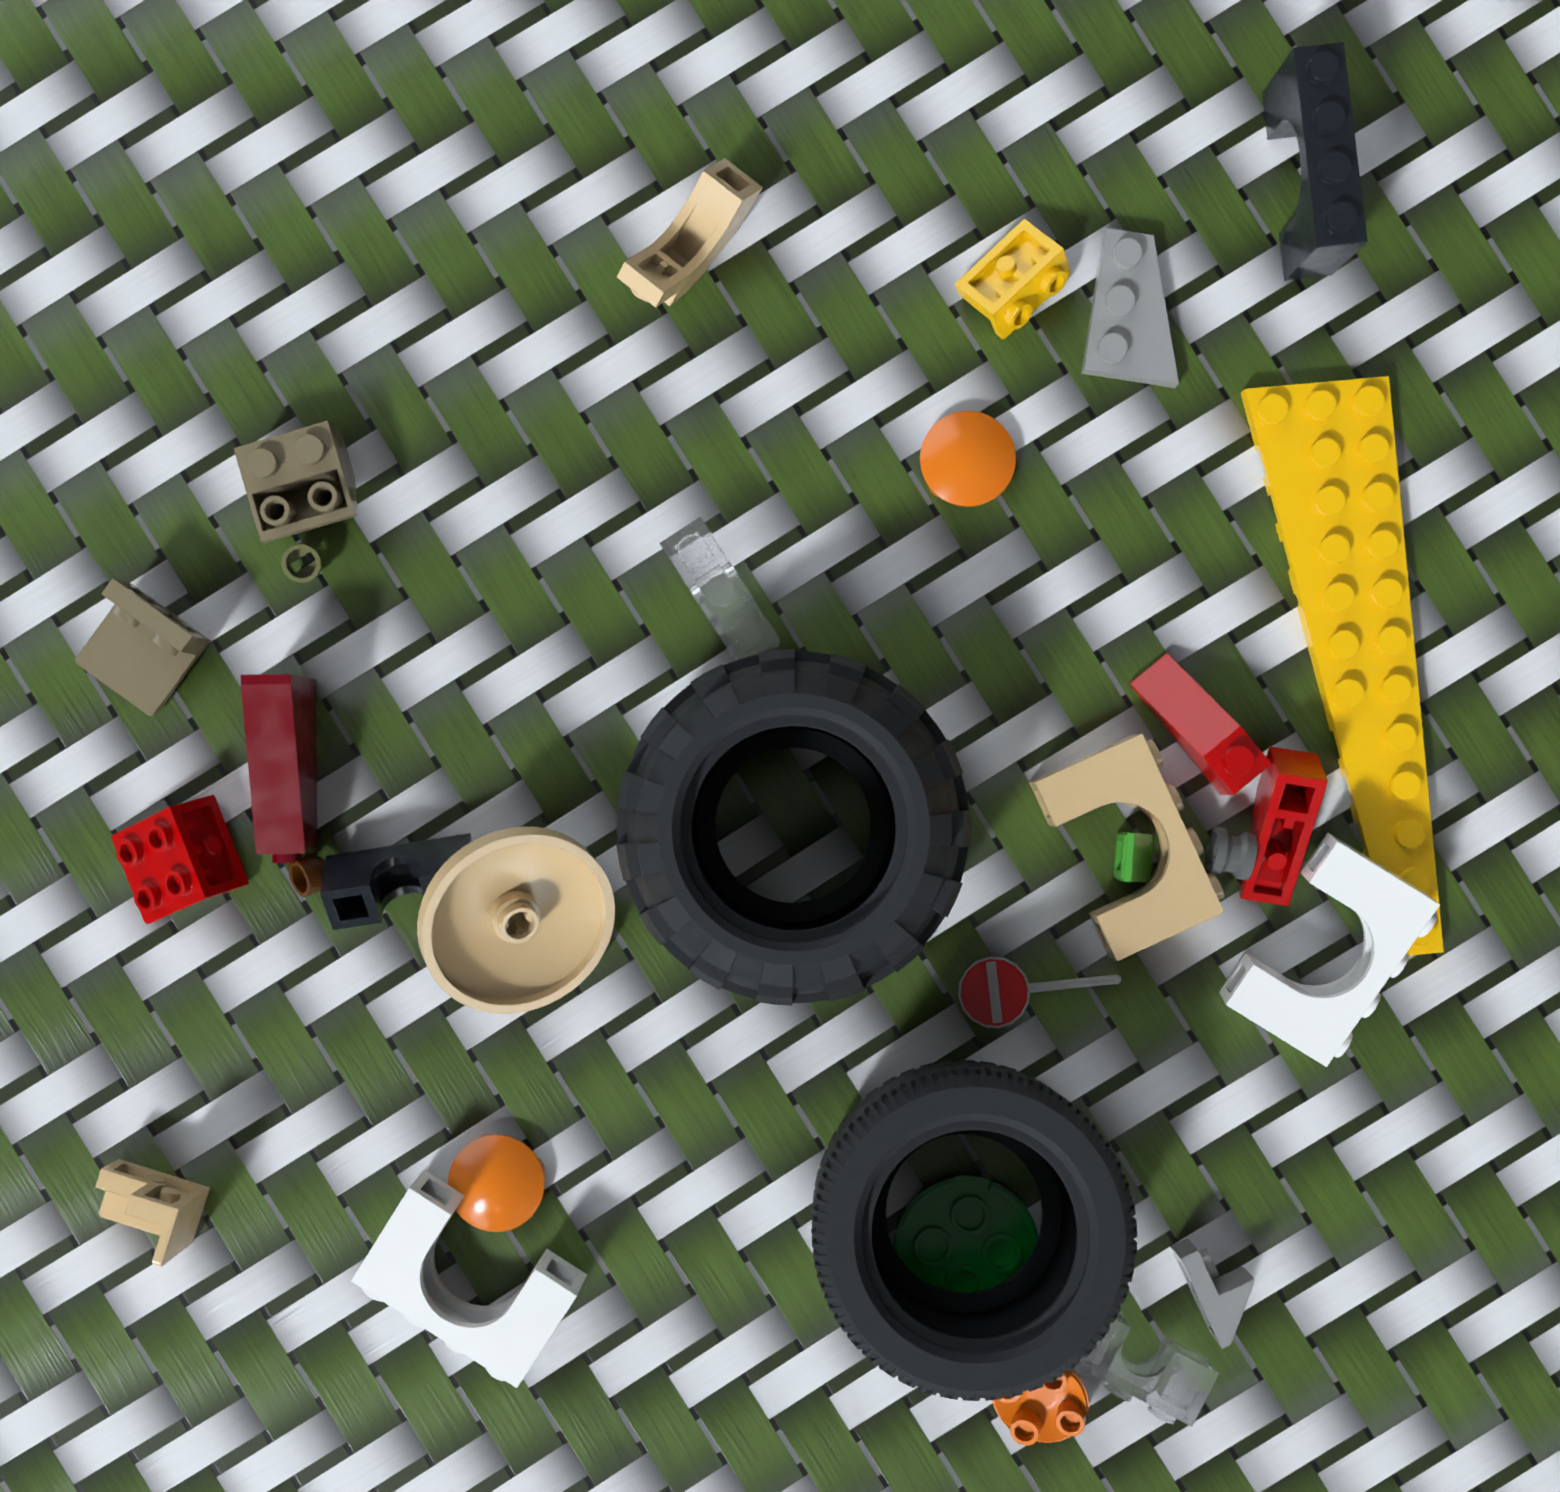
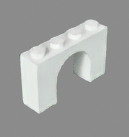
M1330 833L1326 834L1300 873L1310 884L1348 906L1359 916L1363 927L1364 942L1356 964L1347 974L1331 983L1304 985L1286 978L1248 953H1245L1219 991L1227 1006L1325 1067L1328 1066L1333 1057L1339 1058L1348 1049L1353 1038L1352 1030L1361 1017H1369L1376 1009L1381 998L1380 990L1389 977L1395 978L1404 969L1409 958L1408 950L1417 937H1424L1432 929L1437 919L1436 910L1440 906L1427 893Z
M423 1170L404 1195L351 1281L361 1287L363 1292L371 1299L383 1301L403 1314L404 1318L411 1325L428 1330L442 1339L453 1352L468 1356L485 1367L486 1371L495 1379L507 1381L517 1388L576 1299L587 1274L546 1249L520 1290L505 1302L490 1306H480L457 1298L440 1280L435 1267L434 1253L440 1234L461 1203L464 1195L426 1170Z

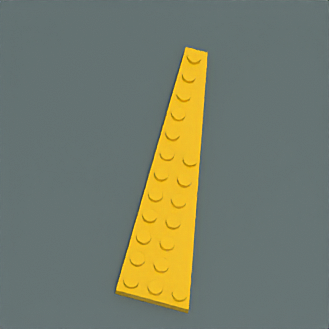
M1389 376L1244 389L1241 392L1243 405L1255 450H1259L1265 473L1263 480L1268 496H1271L1278 523L1275 526L1279 541L1283 542L1290 567L1288 575L1293 593L1298 600V613L1330 731L1334 733L1340 756L1338 763L1341 775L1346 779L1351 797V813L1354 823L1358 824L1364 846L1362 854L1427 893L1439 903ZM1440 906L1436 910L1437 919L1434 926L1424 937H1417L1407 952L1409 955L1444 952Z

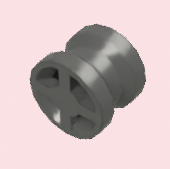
M1214 827L1206 848V873L1220 875L1222 872L1232 873L1235 879L1248 880L1253 872L1256 861V834L1242 832L1239 835L1230 834L1226 828Z

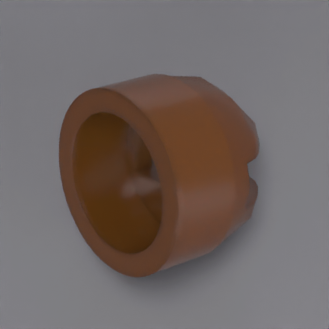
M309 855L296 860V863H289L290 881L300 896L307 897L320 892L325 865L323 858Z

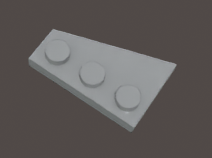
M1106 228L1103 232L1081 374L1176 388L1179 385L1154 235Z

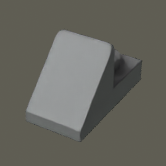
M1188 1238L1170 1246L1210 1334L1222 1349L1231 1345L1252 1291L1254 1277L1244 1267L1237 1268L1218 1277V1271L1206 1249L1199 1251Z

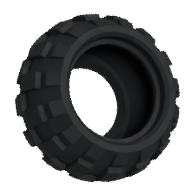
M795 649L760 652L757 655L741 658L725 665L721 664L691 681L690 685L658 711L640 736L641 739L632 755L628 768L624 771L617 801L618 844H616L619 865L623 881H626L631 897L640 913L639 917L659 945H663L678 961L688 968L690 973L719 990L723 988L735 994L755 999V1002L792 1006V1003L836 1001L865 991L864 988L884 979L895 971H900L925 948L924 945L936 932L943 919L948 917L963 884L961 880L966 865L968 847H971V810L968 807L966 789L962 778L963 771L949 740H946L935 721L927 713L926 708L900 684L897 685L884 675L868 668L866 664L836 654L795 651ZM781 748L810 749L836 760L856 779L865 795L870 814L869 842L865 855L856 871L843 885L833 892L806 902L790 903L771 900L744 886L726 865L720 853L716 837L717 808L721 795L730 779L742 766L753 758Z

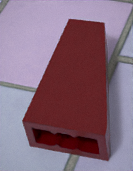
M293 674L241 675V694L256 854H272V863H296V860L300 859L302 854L318 852L316 679Z

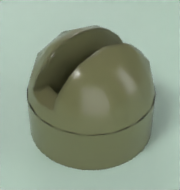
M298 543L289 547L281 559L284 574L290 580L298 583H306L316 578L321 572L323 565L320 552L314 546L307 543ZM309 552L312 553L315 561L306 564L301 570L296 572L291 564Z

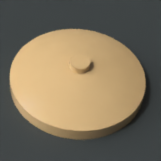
M523 826L498 830L486 834L462 847L441 866L432 878L422 898L418 913L417 936L420 951L436 983L446 994L467 1007L497 1014H513L538 1009L571 992L597 966L606 951L613 932L615 921L614 895L608 877L597 860L583 845L573 838L558 831L540 827Z

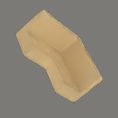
M117 1159L101 1168L95 1188L105 1191L99 1210L100 1217L160 1236L152 1264L161 1267L193 1243L210 1187L121 1159Z

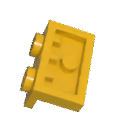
M1023 219L955 283V287L959 296L991 321L995 334L1001 339H1005L1014 330L1023 327L1030 319L1032 313L1049 297L1055 296L1063 289L1071 276V271L1064 248L1026 219Z

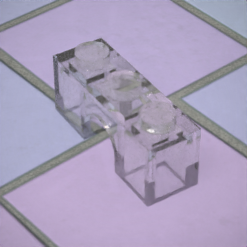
M701 517L660 542L664 553L701 607L734 661L757 655L760 652L772 651L781 645L778 635Z
M1119 1313L1115 1322L1110 1323V1330L1102 1341L1098 1340L1096 1343L1097 1347L1086 1358L1083 1356L1080 1359L1081 1363L1072 1369L1076 1373L1075 1375L1087 1379L1090 1373L1105 1381L1104 1387L1115 1396L1125 1401H1131L1134 1396L1149 1404L1147 1409L1159 1419L1169 1424H1174L1175 1420L1178 1419L1192 1427L1219 1373L1208 1358L1166 1336L1155 1355L1150 1359L1142 1362H1132L1122 1357V1347L1131 1327L1123 1314Z

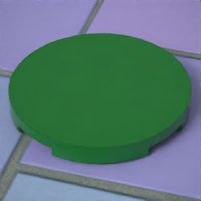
M959 1174L944 1177L930 1183L910 1200L898 1221L894 1237V1248L904 1264L927 1283L955 1292H974L996 1286L1014 1275L1031 1255L1038 1240V1232L1027 1207L1008 1187L984 1176Z

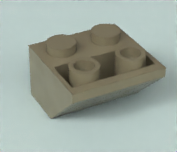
M329 421L233 448L261 543L264 544L357 516L355 475L342 431Z

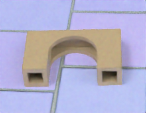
M1143 733L1131 735L1029 782L1049 826L1056 827L1100 806L1121 802L1140 810L1156 829L1160 843V856L1157 868L1150 880L1139 890L1089 913L1108 957L1116 961L1224 913L1219 902L1220 899L1224 898L1223 889L1215 874L1206 873L1199 858V855L1204 854L1202 843L1192 827L1186 829L1179 814V811L1184 809L1181 797L1172 783L1165 784L1158 768L1163 765L1159 749L1152 739L1146 741Z

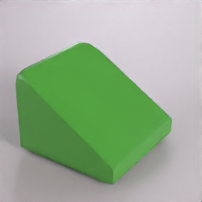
M1119 831V834L1116 836L1113 874L1115 879L1124 882H1148L1150 880L1153 835Z

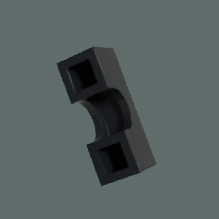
M467 833L326 856L320 895L332 929L338 930L382 923L383 910L390 901L409 893L424 895L432 878L441 866L458 850L472 842L471 834Z

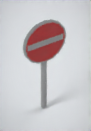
M988 956L976 960L965 969L959 981L958 997L962 1010L972 1021L983 1027L1001 1028L1013 1024L1023 1015L1029 1004L1030 993L1119 984L1122 978L1120 975L1114 974L1028 983L1026 974L1016 963L1005 957Z

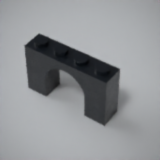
M1344 42L1293 48L1262 92L1267 140L1297 137L1300 153L1301 187L1297 210L1292 220L1279 233L1284 281L1331 276L1368 242Z

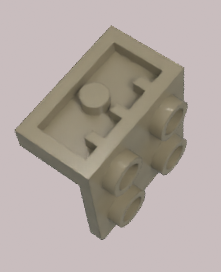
M112 578L101 594L115 605L77 655L75 663L146 715L156 716L211 640L134 584Z

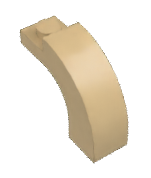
M726 158L705 169L687 202L670 226L654 243L625 261L617 278L630 287L632 293L637 298L649 302L655 308L663 302L670 307L699 280L728 244L763 187Z

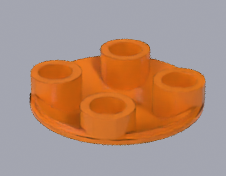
M976 411L955 412L940 419L928 431L920 451V467L930 492L950 504L963 507L983 505L997 498L1010 483L1016 466L1015 447L1008 431L991 416Z
M484 1134L467 1144L457 1154L451 1165L448 1185L464 1195L456 1211L468 1224L480 1230L504 1232L517 1228L532 1217L542 1201L545 1188V1168L532 1149L522 1141L507 1135Z
M1066 1370L1062 1373L1064 1376L1052 1383L1046 1382L1043 1384L1044 1387L1029 1392L1026 1390L1023 1391L1022 1395L1010 1398L1002 1396V1399L992 1400L999 1418L1010 1429V1435L1013 1440L1019 1444L1030 1446L1036 1442H1059L1081 1434L1089 1413V1396L1081 1378L1073 1370L1069 1372Z

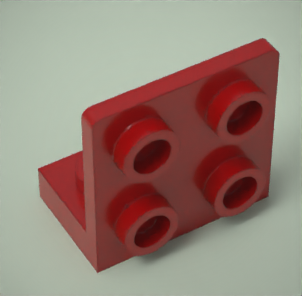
M215 795L169 806L112 835L117 858L122 864L134 895L135 904L146 924L159 921L198 902L237 890L249 884Z

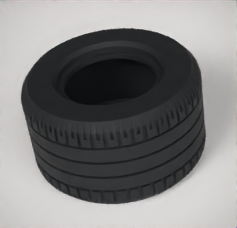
M955 1060L940 1061L939 1064H934L933 1062L921 1065L916 1070L912 1068L902 1072L897 1078L894 1076L883 1082L880 1088L876 1087L866 1095L864 1100H860L851 1109L850 1115L845 1116L838 1126V1131L834 1132L828 1143L829 1147L825 1150L813 1194L811 1233L814 1264L818 1272L817 1277L821 1290L825 1293L824 1298L830 1311L835 1313V1320L843 1332H847V1337L859 1350L863 1349L862 1354L874 1365L879 1363V1369L893 1378L898 1376L900 1382L912 1388L918 1386L920 1391L932 1395L939 1393L941 1397L955 1400L961 1397L965 1401H980V1398H985V1401L1002 1399V1396L1010 1398L1022 1395L1023 1391L1028 1390L1031 1392L1044 1387V1383H1052L1064 1376L1062 1373L1066 1370L1068 1372L1081 1363L1080 1359L1083 1356L1086 1358L1097 1347L1096 1343L1098 1340L1102 1341L1108 1333L1110 1323L1115 1322L1122 1309L1120 1304L1124 1303L1130 1288L1128 1282L1132 1281L1135 1268L1133 1260H1136L1137 1242L1134 1238H1137L1138 1235L1137 1220L1133 1217L1136 1214L1133 1197L1129 1195L1131 1189L1126 1175L1122 1174L1123 1168L1117 1155L1112 1153V1147L1106 1138L1100 1134V1130L1081 1110L1041 1081L1021 1071L985 1061L960 1060L955 1062ZM970 1134L983 1136L1004 1145L1025 1163L1039 1190L1042 1222L1038 1240L1031 1255L1014 1275L1004 1282L985 1290L955 1292L927 1283L904 1264L897 1254L888 1233L886 1222L887 1198L890 1186L899 1168L911 1154L923 1145L949 1135Z

